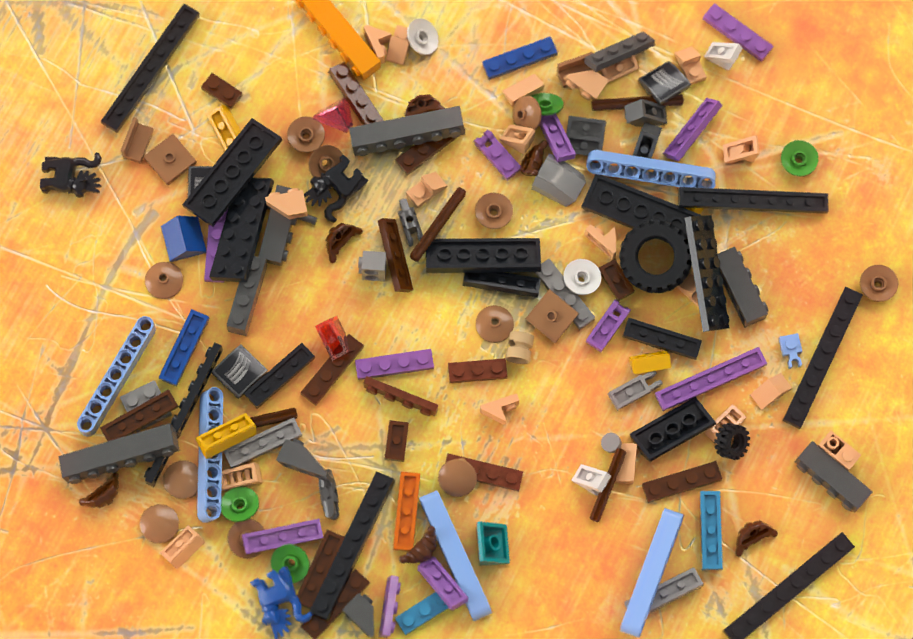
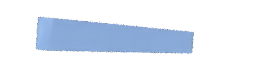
M593 150L587 157V170L593 174L674 187L715 188L716 173L708 167L601 150Z
M143 316L137 320L79 417L77 427L82 435L90 437L96 433L155 334L156 327L150 317ZM148 323L151 325L148 330L141 329L144 324ZM140 340L141 344L139 346H132L133 341ZM124 357H131L130 362L122 363ZM115 373L122 374L118 380L112 379ZM104 390H112L109 396H102ZM95 406H101V407H102V409H101L100 412H98V413H93V412H92V410H93V408H94ZM86 422L92 423V426H91L90 429H88V430H83V429H82L84 423H86Z
M212 387L200 395L199 436L223 424V393L217 387ZM209 394L214 397V401L210 400ZM209 413L213 415V420L209 418ZM199 447L197 516L201 522L208 523L219 518L221 514L222 452L214 455L213 458L206 459ZM208 470L211 471L212 478L208 476ZM207 489L211 491L212 497L208 496ZM207 508L211 511V517L207 514Z
M436 490L420 497L419 501L429 524L435 527L436 539L458 586L468 596V602L465 604L473 621L492 614L490 605L438 491Z
M667 508L664 509L620 628L621 632L640 637L681 527L684 514Z

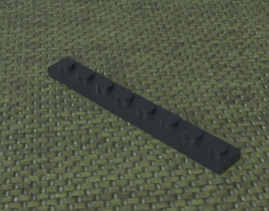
M186 4L181 6L102 118L101 123L118 133L200 16L198 11Z
M679 187L678 207L827 214L828 193Z
M845 286L783 418L784 422L801 429L863 294Z
M214 342L213 346L207 349L205 354L206 360L204 364L201 363L196 372L198 376L195 381H191L188 387L189 394L187 398L182 399L179 405L181 410L178 416L174 415L171 421V425L176 429L177 439H179L223 351L222 345ZM170 456L155 458L152 467L147 468L144 475L147 485L155 486Z
M379 472L375 473L309 611L312 615L329 621L395 482L394 478Z
M841 532L723 630L725 635L729 639H745L855 546Z

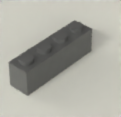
M277 185L275 192H280V194L288 193V190L293 188ZM271 208L259 257L265 258L269 264L282 266L283 261H287L289 251L286 250L287 243L291 244L293 233L290 231L292 225H296L297 218L289 220Z
M732 247L718 253L723 285L744 328L764 320L768 315V307L759 297V288L756 284H753L751 272L748 268H745L741 252H737L736 248Z
M254 256L247 282H239L226 325L228 332L247 336L268 266L265 258Z
M813 441L795 460L796 466L800 471L811 475V479L817 485L825 487L827 493L835 499L838 498L842 502V506L848 511L852 510L855 513L872 494V491Z

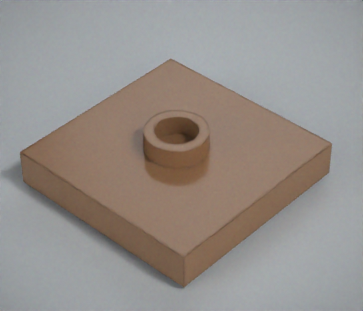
M174 134L144 155V159L166 185H169L186 172L189 167L197 163Z
M549 289L525 319L552 342L556 343L579 313Z

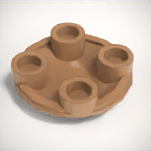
M460 458L450 460L441 467L438 481L445 493L454 497H462L468 495L474 489L477 483V475L471 464L465 459Z
M189 461L172 463L166 469L163 477L166 491L176 498L186 499L194 497L198 492V467Z
M157 504L149 507L144 511L140 519L141 532L152 543L166 542L174 537L179 530L178 516L167 505Z

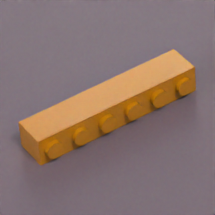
M295 0L297 6L307 12V18L312 23L315 22L317 24L320 34L327 36L330 46L341 53V59L351 65V70L356 77L360 76L364 81L381 68L379 58L330 0Z

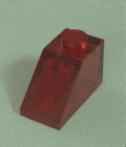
M337 316L315 326L332 361L350 352L346 333Z

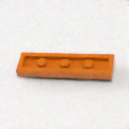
M401 472L393 550L410 551L413 548L420 473Z

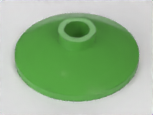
M551 93L532 95L538 101L542 115H553L563 109L564 102L557 95Z
M792 141L784 147L781 153V163L784 169L794 176L809 175L818 165V153L814 146L806 141ZM799 158L802 162L797 163L795 159Z
M247 487L233 488L226 492L221 499V513L226 519L233 522H242L250 519L259 508L257 494Z
M286 544L274 551L271 557V568L278 573L282 567H288L292 581L296 583L307 575L309 559L305 551L300 547ZM289 559H293L295 564H291Z

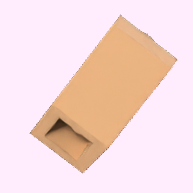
M594 70L568 74L563 78L568 87L573 90L577 88L581 91V96L587 100L597 99L609 81Z
M294 188L288 190V193L280 194V192H274L265 197L266 204L289 220L308 216L303 190Z
M831 430L818 445L848 471L861 456L860 453Z

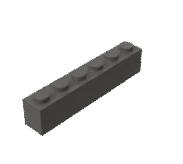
M460 106L349 128L355 156H366L369 153L385 152L394 148L401 149L409 145H421L424 142L440 141L449 137L456 138L465 134Z
M169 423L58 457L62 478L70 484H77L83 479L97 478L100 474L106 472L114 473L123 467L130 468L140 462L154 461L157 457L172 456L174 452H178L180 449L176 429Z

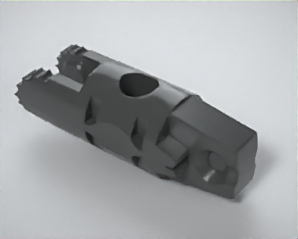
M405 198L399 200L401 210L398 211V215L410 247L413 246V238L410 234L417 232V237L420 241L423 233L414 207H409Z
M325 469L334 479L332 470ZM318 478L324 514L326 518L336 520L339 518V499L335 479L333 483Z

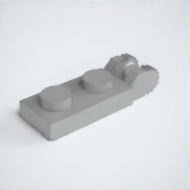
M656 371L648 372L643 376L640 375L610 391L608 396L616 410L622 409L663 385L661 380L649 386L647 385L646 380L653 378L657 374Z

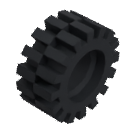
M733 423L723 424V428L720 427L718 429L720 433L715 435L718 437L714 439V443H717L714 446L717 449L716 452L721 457L739 460L740 457L745 456L743 452L747 453L746 446H750V443H747L750 440V437L747 436L749 432L741 425ZM733 436H734V441H733V444H732V446H731V440H732V438H733Z

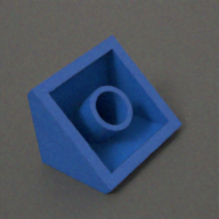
M176 216L161 226L170 262L206 253L207 250L198 217Z

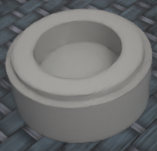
M607 433L603 436L601 446L606 452L615 453L617 448H621L622 442L619 436L614 433Z

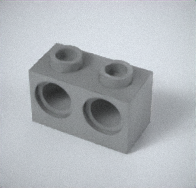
M363 251V257H359L358 261L359 274H362V280L385 282L386 252Z

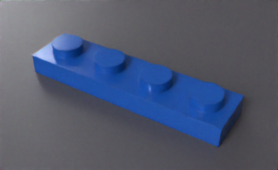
M550 36L484 60L482 65L490 80L556 56L558 52Z
M191 309L159 375L160 380L177 387L210 319L209 316Z

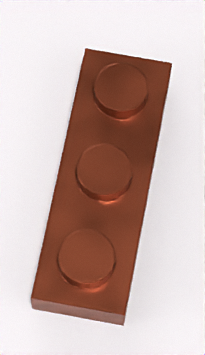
M505 358L448 363L450 383L507 379Z

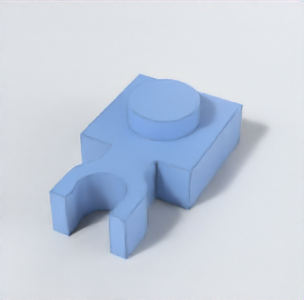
M798 333L780 336L778 339L782 356L789 357L788 368L791 369L793 367L791 361H796L798 367H801L802 362L797 355L802 353Z

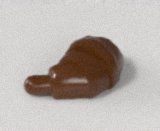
M431 94L418 95L408 102L405 116L446 108L436 98L432 97Z
M546 140L535 145L526 153L521 162L520 172L526 176L538 175L543 165V150L548 146Z
M340 223L329 230V235L325 241L327 242L326 248L331 263L336 262V254L339 253V250L352 236L363 233L362 228Z
M112 473L107 482L90 495H87L86 498H81L79 504L93 508H101L106 504L110 505L118 494V473Z
M762 521L746 523L738 532L739 536L737 538L735 554L738 557L742 556L744 550L750 545L757 543L765 537H776L778 532Z
M429 526L423 538L406 555L401 556L399 561L401 563L415 564L431 559L433 557L432 553L437 547L435 527Z

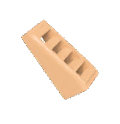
M733 404L715 420L716 425L705 431V435L713 442L714 439L718 438L715 436L716 433H720L718 431L720 428L719 424L721 426L727 424L724 418L729 423L740 425L747 418ZM729 413H731V414H732L736 419H738V420L735 421V420L729 415Z
M254 462L222 471L221 491L262 483L259 464ZM244 471H245V476H246V480H245V481L243 480V475H242V472H244ZM234 473H237L238 483L235 481ZM226 475L230 477V485L227 483Z

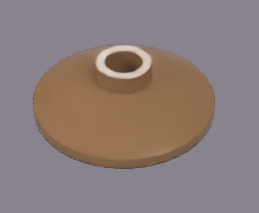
M532 96L520 97L513 107L514 124L516 126L533 128L534 130L538 128L542 116L538 101Z
M304 116L297 118L290 124L287 137L290 145L295 150L306 153L315 151L322 145L325 131L323 125L317 119ZM307 134L310 138L304 139L303 136Z
M331 145L318 147L309 159L311 175L313 177H321V173L325 174L327 170L340 163L339 158L343 155L342 152ZM323 160H327L325 166L322 165Z
M488 193L478 200L475 207V215L479 223L484 227L499 229L506 226L511 220L513 207L506 196L500 193ZM494 210L497 212V215L493 216L490 212Z
M159 262L151 266L147 271L145 285L148 292L154 297L168 299L175 296L181 290L183 275L180 269L173 263ZM166 276L167 279L165 281H161L160 277Z
M872 265L862 273L860 287L864 295L869 299L883 302L892 298L896 293L898 279L889 267ZM874 283H880L881 287H875Z
M488 306L481 310L476 318V330L488 342L498 343L506 340L514 328V320L511 313L501 306ZM493 319H496L499 323L497 325H493L491 321Z
M252 519L236 522L228 533L229 548L235 555L241 558L249 559L258 556L261 552L245 554L242 535L265 530L264 527Z

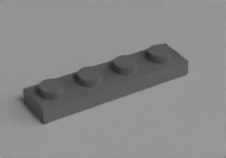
M644 31L586 56L585 64L595 72H598L653 47L655 40Z

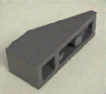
M285 439L276 459L282 466L330 483L334 482L332 476L311 452L304 447L302 441Z

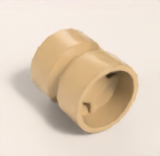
M522 331L510 332L508 341L510 347L507 348L505 359L516 364H529L531 358V351L529 349L533 346L534 336Z

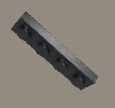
M470 272L464 274L463 286L538 298L541 278L505 272Z
M628 318L623 334L624 338L694 360L697 359L702 340L632 318Z
M301 343L251 386L244 395L258 409L314 360L315 356Z

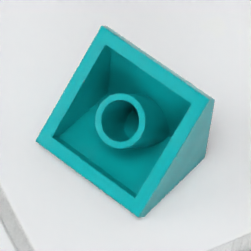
M477 522L479 566L509 564L507 525Z

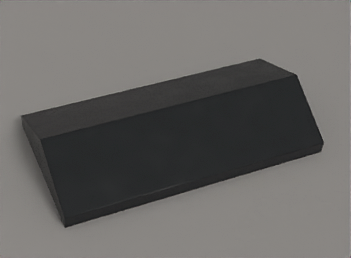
M694 397L630 433V437L637 444L641 455L651 462L716 425V422L699 400Z

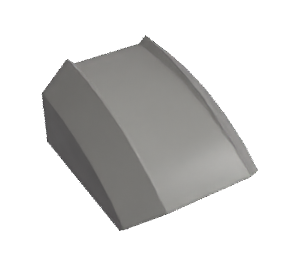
M550 153L534 179L532 190L567 207L576 201L586 181L582 173L565 161L557 162L555 156Z

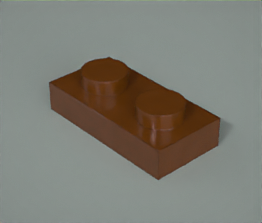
M211 73L201 86L203 91L230 109L235 106L243 95L241 91L214 73Z
M615 259L599 267L601 276L617 301L634 293V288Z
M389 420L385 460L404 462L409 422Z

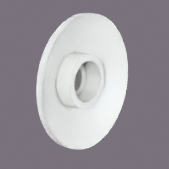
M422 18L415 19L409 24L407 38L410 46L422 55L433 53L438 46V34L433 24Z
M577 259L566 266L563 278L565 285L570 291L578 295H588L598 289L601 283V272L593 262L586 259ZM582 277L585 281L581 282L578 280V278Z

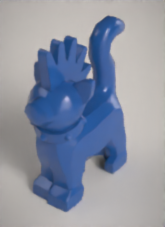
M286 566L282 567L278 573L275 570L267 573L268 578L272 579L274 586L270 588L263 579L257 578L250 582L252 587L258 591V599L262 607L261 611L264 613L262 623L265 626L271 625L275 639L279 638L278 632L281 637H284L283 630L287 633L290 632L286 624L292 625L287 620V618L291 617V615L286 614L289 612V609H279V605L286 602L292 603L293 615L298 622H308L312 617L311 612L305 615L301 614L302 605L296 595L290 571Z

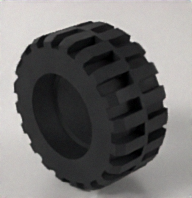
M644 221L642 224L633 227L626 234L624 241H622L621 251L619 252L621 269L625 277L640 290L649 293L671 291L678 285H681L690 273L692 262L688 238L679 227L668 221ZM651 239H662L673 248V265L663 274L653 275L647 273L639 264V250L645 242Z

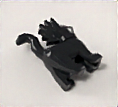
M96 152L93 161L83 157H45V161L42 162V172L48 173L53 170L55 171L54 178L40 179L42 193L47 194L50 190H56L64 193L68 192V194L74 193L78 198H82L85 192L100 193L96 188L102 187L101 184H97L101 179L94 178L96 173L89 175V171L84 173L81 170L77 178L74 177L76 168L79 165L87 168L99 166L102 160L100 154Z
M345 155L339 158L340 163L327 170L325 174L321 173V177H313L310 180L312 188L304 193V197L309 196L306 199V203L313 199L311 206H314L318 200V206L320 207L322 199L327 203V197L332 198L329 189L332 187L339 196L338 200L328 205L324 210L327 221L333 223L337 219L333 217L332 212L340 210L347 200L369 181L358 168L353 171L351 178H348L343 173L350 162Z

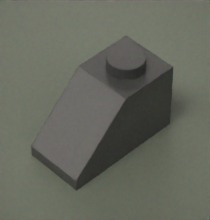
M640 99L624 106L627 124L637 127H643L644 122L652 125L667 124L666 109L663 105Z
M644 122L633 156L652 159L662 128Z
M358 593L342 611L370 639H373V601L366 594L362 596Z

